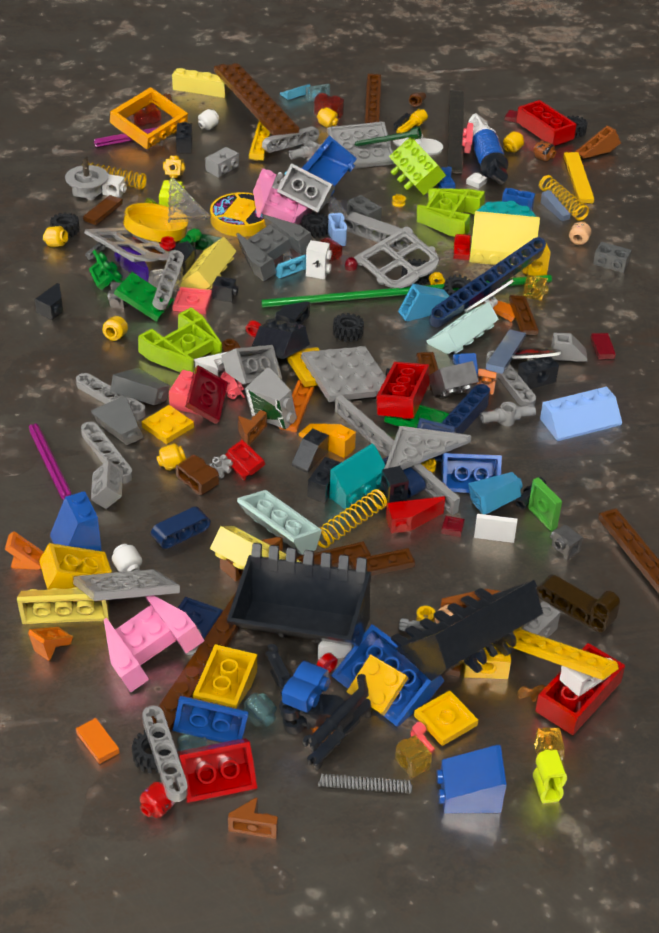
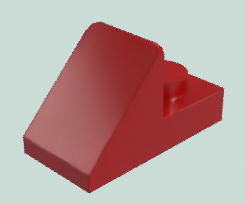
M455 234L453 259H470L471 235Z

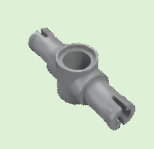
M307 141L300 149L290 150L289 157L291 160L296 158L309 160L322 144Z
M504 402L500 408L481 412L480 420L482 424L498 422L504 426H512L515 420H519L522 417L535 416L536 409L533 404L518 406L512 402Z

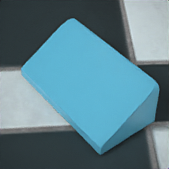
M310 84L281 92L280 95L287 100L310 93Z
M306 254L278 264L275 268L277 272L275 275L280 279L305 270Z

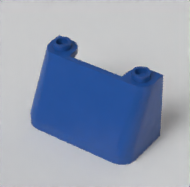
M329 135L308 162L304 164L302 169L333 184L335 187L347 171L349 173L355 167L353 163L357 158Z

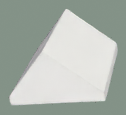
M477 514L474 538L514 543L518 519Z

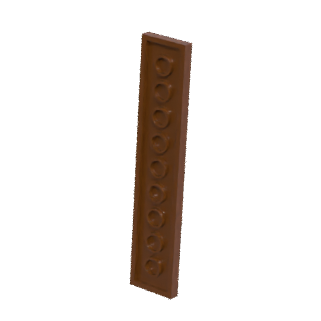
M233 63L232 65L220 64L219 66H214V72L272 135L299 133V127L240 64Z

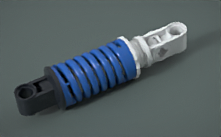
M475 113L470 117L468 123H473L472 145L484 176L493 179L501 185L508 178V160L502 150L496 131L488 126L486 120Z

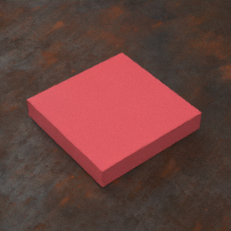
M179 287L172 306L173 311L183 312L192 307L200 314L206 315L212 298V290Z

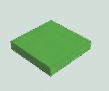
M538 477L533 479L528 509L553 532L558 527L562 500Z

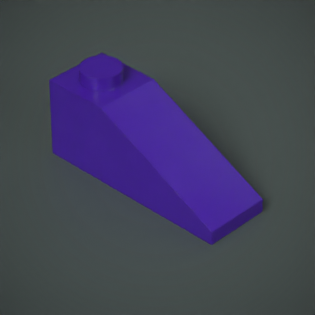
M121 247L129 253L141 255V253L131 247ZM117 252L114 253L115 260L119 262L121 268L129 273L133 272L149 282V270L145 261L132 262Z

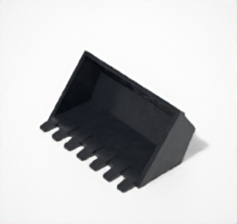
M253 543L252 552L245 564L227 622L239 628L276 633L281 638H286L289 635L314 639L319 644L321 641L360 647L370 620L371 572L367 571V558L358 557L356 570L349 569L348 555H340L338 567H333L331 553L323 552L321 554V565L314 564V551L305 550L303 562H297L296 548L288 547L286 549V560L279 559V546L270 545L269 556L262 557V544Z
M532 580L495 594L479 588L475 590L474 594L481 600L477 601L466 595L461 598V601L467 606L465 609L456 603H452L447 606V609L454 615L449 616L439 610L433 615L439 623L436 624L430 619L424 618L419 624L426 629L422 632L416 627L410 626L405 629V632L412 638L408 640L397 633L391 636V640L398 646L396 650L403 654L430 681L462 663H465L475 673H479L483 668L478 661L482 664L487 662L484 650H487L491 657L498 655L495 648L505 656L510 655L512 651L507 643L511 647L516 646L517 642L514 633L528 626L544 614L536 590V582Z

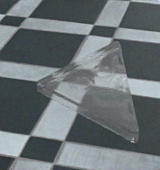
M172 177L169 181L168 223L208 220L210 215Z

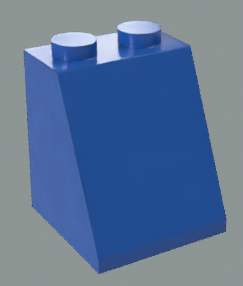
M86 492L66 496L50 533L53 544L102 551L98 516Z
M494 745L442 760L441 769H437L436 778L437 784H441L442 788L439 789L438 796L439 804H443L444 814L501 813L507 785L501 745Z

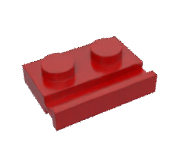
M240 440L228 449L225 454L227 459L233 462V465L229 467L243 481L246 480L248 475H253L266 465L264 460L243 440Z

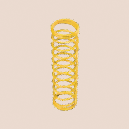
M110 166L107 167V170H106V171H108V168H110L109 174L113 175V171H114V169H115V175H116V173H117V176H118L119 171L121 170L120 176H122V169H121V168H120V169L118 170V172H117L116 167H114V168L112 169V173H111V167H110ZM124 170L122 177H124V173H125V171H126V178H125V181H126L128 172H127V170ZM131 170L128 175V185L131 188L135 186V188L142 190L146 185V174L141 173L139 175L136 172L134 175V185L131 186L130 183L133 179V171Z
M550 175L544 176L540 180L539 188L543 192L547 189L550 190L554 184V190L557 187H562L560 189L562 192L558 196H560L559 201L563 199L561 196L564 193L565 198L569 196L566 200V206H564L566 209L568 202L572 198L576 199L574 201L576 206L573 211L570 212V209L573 208L571 207L572 204L567 209L576 220L581 221L587 217L589 208L584 203H581L580 200H577V197H574L573 194H570L566 188H563L559 182H556ZM547 178H551L550 185L547 187V183L545 188H543L544 181ZM584 207H586V213L582 217L577 218V215L580 214L578 211L583 208V211Z
M374 489L371 493L362 497L361 500L352 504L350 508H346L344 512H340L339 515L334 516L333 519L323 524L319 528L322 530L321 533L327 542V546L323 545L320 541H318V545L322 548H328L330 544H334V539L339 540L340 536H345V531L351 532V528L355 529L357 524L361 525L362 520L367 521L368 517L373 516V513H378L379 509H384L387 506L385 495L380 490ZM374 492H377V493H379V494L382 496V498H383V500H384V503H383L382 499H381L378 495H376ZM373 495L377 496L380 499L383 506H380L375 501ZM367 498L372 500L373 504L377 507L376 512L368 504ZM362 502L365 503L369 510L372 512L370 516L363 509ZM356 506L362 509V511L366 515V519L361 518L360 514L357 512ZM351 510L356 512V514L361 520L360 523H357L355 521L354 517L351 514ZM345 513L352 518V520L355 523V527H352L349 524V522L346 519ZM340 517L348 524L349 531L345 530L342 526ZM334 521L337 522L343 529V535L340 534L336 529ZM328 525L333 527L337 532V539L334 538L331 534ZM324 530H326L330 534L333 542H330V538Z

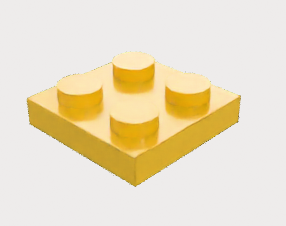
M168 405L141 421L142 428L167 445L194 428V421Z
M370 654L357 675H366L369 696L366 699L370 700L373 710L385 716L407 682L408 677ZM357 676L346 691L350 696L358 689Z
M450 690L414 711L416 719L425 725L428 732L441 746L478 726V719Z

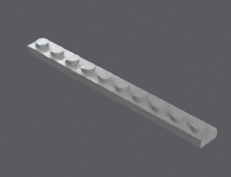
M343 395L337 396L335 399V412L371 444L373 443L386 457L389 456L394 440ZM421 463L411 466L424 479L426 484L424 491L432 498L445 496L444 508L451 515L458 513L460 497Z

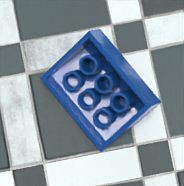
M372 624L365 632L360 647L354 646L331 676L348 689L370 654L405 674L408 680L384 716L398 727L416 709L431 699L445 680L440 676L430 681L403 654L396 650L398 646L391 640V637Z

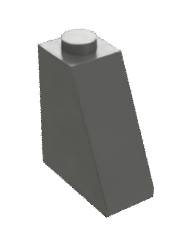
M139 368L113 374L110 391L157 405L167 401L170 385Z
M125 395L91 410L97 423L124 444L129 445L144 438Z

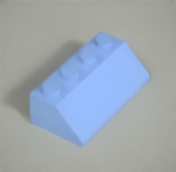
M608 387L546 401L542 404L540 420L557 441L622 425L616 397Z

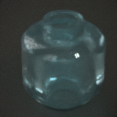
M264 693L252 694L243 704L245 706L244 710L249 711L247 718L256 727L262 725L267 727L276 719L274 715L277 711V706Z

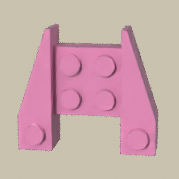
M262 168L253 190L257 217L260 218L262 213L299 225L301 218L307 215V213L311 214L312 209L277 192L278 189L272 188L277 174Z
M154 595L145 596L150 604L149 607L117 629L113 628L107 618L104 619L111 664L130 692L149 680L141 665L169 645L177 641L187 654L204 642L196 625L184 611Z

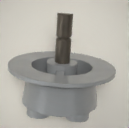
M87 156L83 159L82 166L72 168L65 175L66 183L73 187V195L86 198L87 200H93L95 196L101 194L102 185L108 180L107 171L101 167L89 165Z

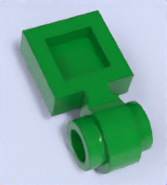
M195 228L189 230L186 237L181 239L179 243L188 241L193 247L194 243L200 240L202 236L201 231Z

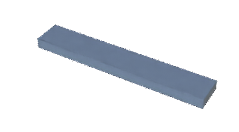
M509 329L487 362L486 370L504 373L523 343L526 333Z

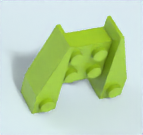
M429 188L428 204L426 206L417 205V222L449 236L455 237V234L467 235L470 231V214L475 215V211L485 204V191Z
M190 307L178 314V329L163 337L153 329H150L139 335L138 352L148 360L180 373L182 370L194 372V359L201 358L208 353L211 355L222 353V343L203 315Z

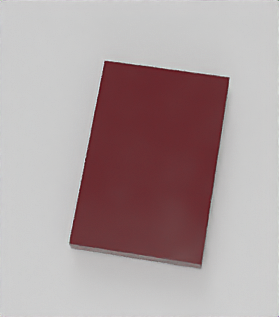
M197 365L194 369L185 407L217 424L220 421L228 382Z

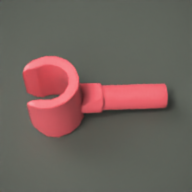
M417 722L412 727L410 735L414 740H420L432 753L435 748L423 735L427 729L423 723Z

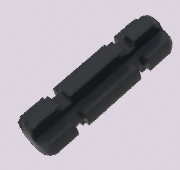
M405 113L394 123L393 128L398 130L399 127L410 119L411 114Z

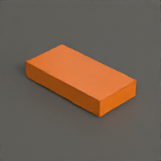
M96 718L76 728V734L99 764L120 753L118 746Z

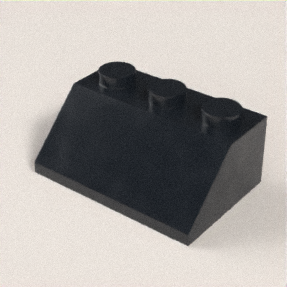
M272 318L259 326L252 347L273 345L276 358L285 359L309 346L310 343L305 325H300L296 322L289 323L285 320L278 321Z

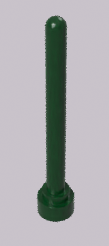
M414 127L409 132L355 141L354 145L359 147L410 137L414 138V140L421 139L422 131L420 127Z

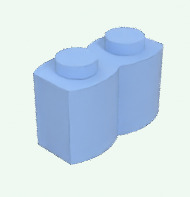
M330 213L328 217V235L331 237V244L334 247L346 246L347 225L344 222V215L342 213Z

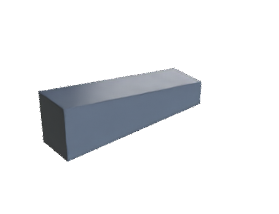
M550 190L542 192L541 204L561 221L569 220L571 214Z

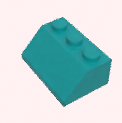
M373 443L330 471L329 498L343 509L350 508L356 501L361 500L362 497L371 493L374 489L381 487L382 469L385 468V463Z

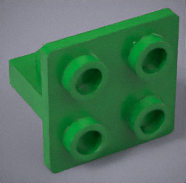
M92 251L97 262L89 268V271L97 287L103 290L113 280L122 283L123 276L117 270V265L113 261L109 262L103 252Z

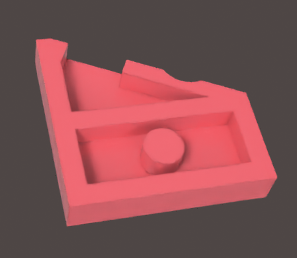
M467 123V128L463 130L462 146L464 153L470 154L473 123Z

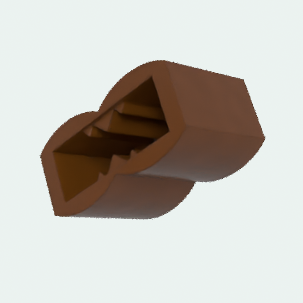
M192 455L176 465V476L184 484L189 485L199 495H203L219 485L218 471L206 465L205 461L196 455Z

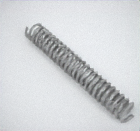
M322 773L320 782H318L319 787L321 785L325 787L326 784V787L330 785L331 788H336L337 786L338 789L340 785L342 789L345 785V789H351L352 787L354 790L356 786L358 790L360 785V790H366L367 788L369 791L371 787L373 791L375 786V791L378 789L381 791L382 789L384 792L386 788L388 792L390 787V792L394 788V792L397 791L398 793L400 790L404 793V788L405 793H408L409 787V794H411L413 786L410 780L403 781L401 779L399 782L398 779L395 781V779L391 780L390 778L388 780L386 778L384 781V778H381L380 781L379 777L378 779L370 777L369 780L367 776L365 781L364 776L362 778L361 776L359 778L355 776L354 779L353 775L350 780L349 775L347 777L344 775L343 777L342 774L340 778L337 774L335 779V774L332 776L329 774L328 776L327 773L325 777Z

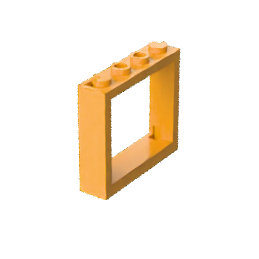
M151 87L110 111V123L145 149L155 146L158 142L174 134L177 131V123L188 122L187 112ZM150 103H154L171 115L173 119L149 134L126 119Z

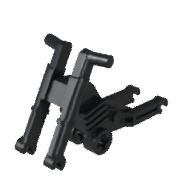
M269 644V651L266 652V657L273 668L270 670V673L282 697V690L291 676L279 655L277 646ZM365 674L357 675L358 689L346 701L337 695L321 694L319 695L316 707H312L306 713L282 703L281 700L279 709L283 718L284 729L287 733L295 735L302 732L305 726H307V730L318 726V729L312 735H307L303 738L304 747L310 744V750L313 752L307 757L308 765H312L314 762L315 770L322 767V761L336 746L341 744V741L360 723L363 717L369 718L372 716L371 702L369 699H366L369 696V690ZM294 720H295V721L297 722V724L292 725V723H291L290 721H294Z

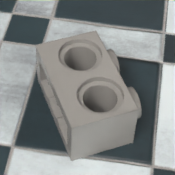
M107 460L95 470L92 476L91 500L107 509L121 498L123 469Z

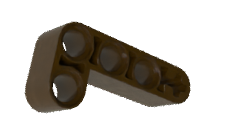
M549 575L536 588L538 596L542 600L596 632L603 633L617 618L620 599L612 591H606L599 599H596L556 575Z

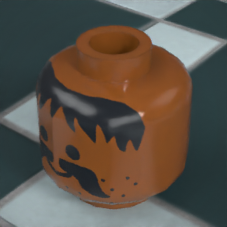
M547 141L536 143L533 149L535 157L545 162L553 159L556 154L555 146Z

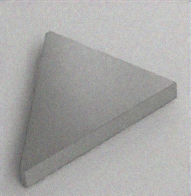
M399 426L384 469L401 466L402 470L470 443L471 435Z

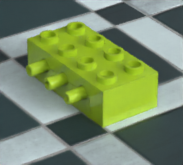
M411 137L405 140L389 156L396 164V167L390 172L395 176L401 170L403 174L397 180L401 183L408 178L409 181L403 187L408 190L414 185L423 196L428 192L429 188H433L446 176L438 164Z

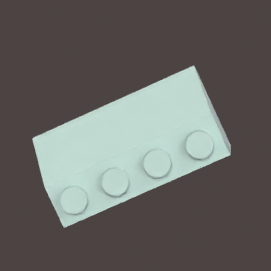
M487 302L467 311L426 342L446 354L453 351L456 354L464 349L463 345L467 346L474 342V337L478 338L484 334V330L487 331L494 327L493 323L499 320L491 304Z
M263 490L238 498L237 502L248 516L265 527L269 532L277 537H281L284 543H287L292 548H296L297 553L304 555L305 550H316L322 530L270 492Z

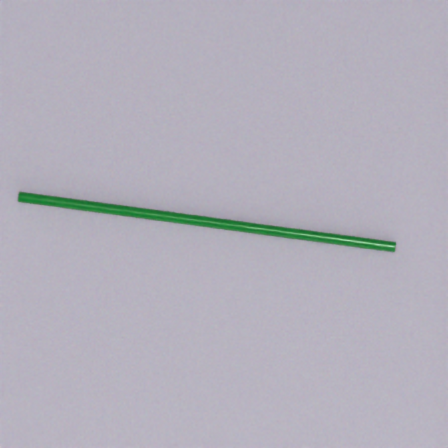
M552 276L510 278L504 283L512 279L514 282L508 286L551 283ZM444 284L424 285V286L433 287V288H438V289H443ZM411 287L262 299L261 305L262 308L305 301L313 304L405 296ZM452 288L453 291L460 290V288Z

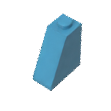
M412 284L398 312L405 321L428 317L432 309L448 298L449 295L443 289Z
M513 472L468 483L471 501L484 515L521 497L520 489L523 487L521 479Z

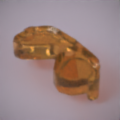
M542 684L534 689L523 686L517 692L518 699L531 697V700L534 702L536 701L535 696H538L546 686Z

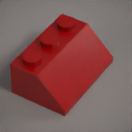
M246 738L177 751L188 786L187 803L258 789L250 741Z

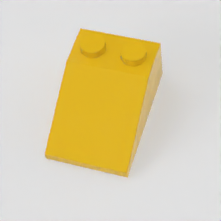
M49 543L39 560L47 590L53 588H75L76 586L73 584L74 576L112 573L106 553L102 551Z
M214 645L193 693V698L237 708L250 690L257 674V654Z

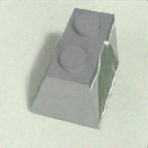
M267 367L245 388L252 417L260 410L267 412V423L283 429H287L297 419L291 390L271 368Z

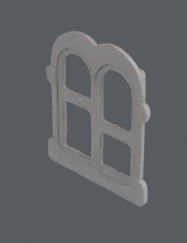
M125 227L85 229L84 232L132 262L167 260L172 251H165L160 247V243L140 238L130 233ZM133 236L144 243L137 244L126 237ZM105 238H115L119 242H111ZM121 247H131L143 255L129 253ZM154 248L163 254L153 253L146 249Z
M404 227L354 257L357 260L358 266L363 265L377 277L378 284H385L390 288L410 286L419 277L432 273L439 265V256L435 248L427 246L417 238L410 227ZM403 237L412 242V244L399 252L394 251L390 247L391 244ZM415 249H421L430 257V260L416 267L403 257ZM384 250L395 260L378 269L368 258ZM399 265H402L408 271L406 275L398 280H392L385 275Z

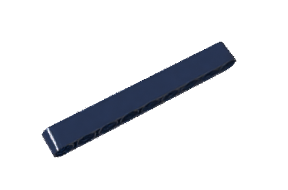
M540 237L533 238L436 305L430 314V325L441 327L536 261L544 252L546 247L545 240Z

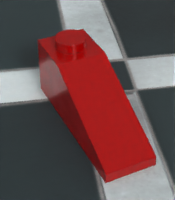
M445 496L387 503L386 519L391 534L412 531L443 514Z

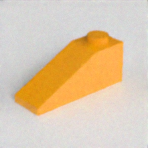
M310 423L299 433V436L304 438L313 428L329 435L328 451L342 458L347 457L355 449L356 432L341 424Z

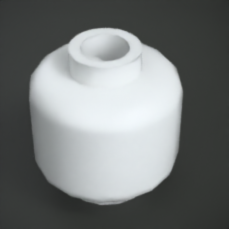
M210 109L202 112L198 116V125L201 129H213L219 123L217 112Z
M122 544L114 549L112 562L118 572L137 571L142 564V557L135 546Z

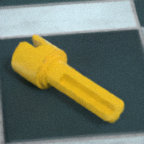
M424 109L416 110L411 114L410 119L396 130L397 134L407 132L414 126H420L428 119L427 112Z

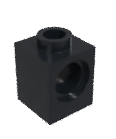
M217 276L212 285L213 299L232 302L234 297L238 295L239 287L236 286V279Z

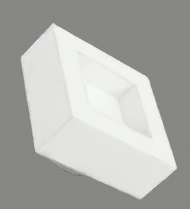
M474 173L467 178L466 184L479 189L487 183V177Z

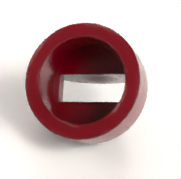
M353 257L346 259L345 269L348 271L357 270V260Z

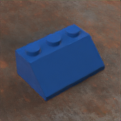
M442 454V482L453 492L470 493L468 483L501 475L502 455Z
M181 695L173 731L222 743L242 739L249 711Z

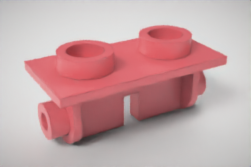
M223 372L220 378L228 382L227 396L235 399L241 394L245 398L243 384L228 373Z

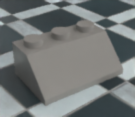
M291 163L277 192L319 213L328 202L335 187L333 184Z
M273 345L236 348L221 355L226 373L242 384H250L267 367L271 368L282 379Z

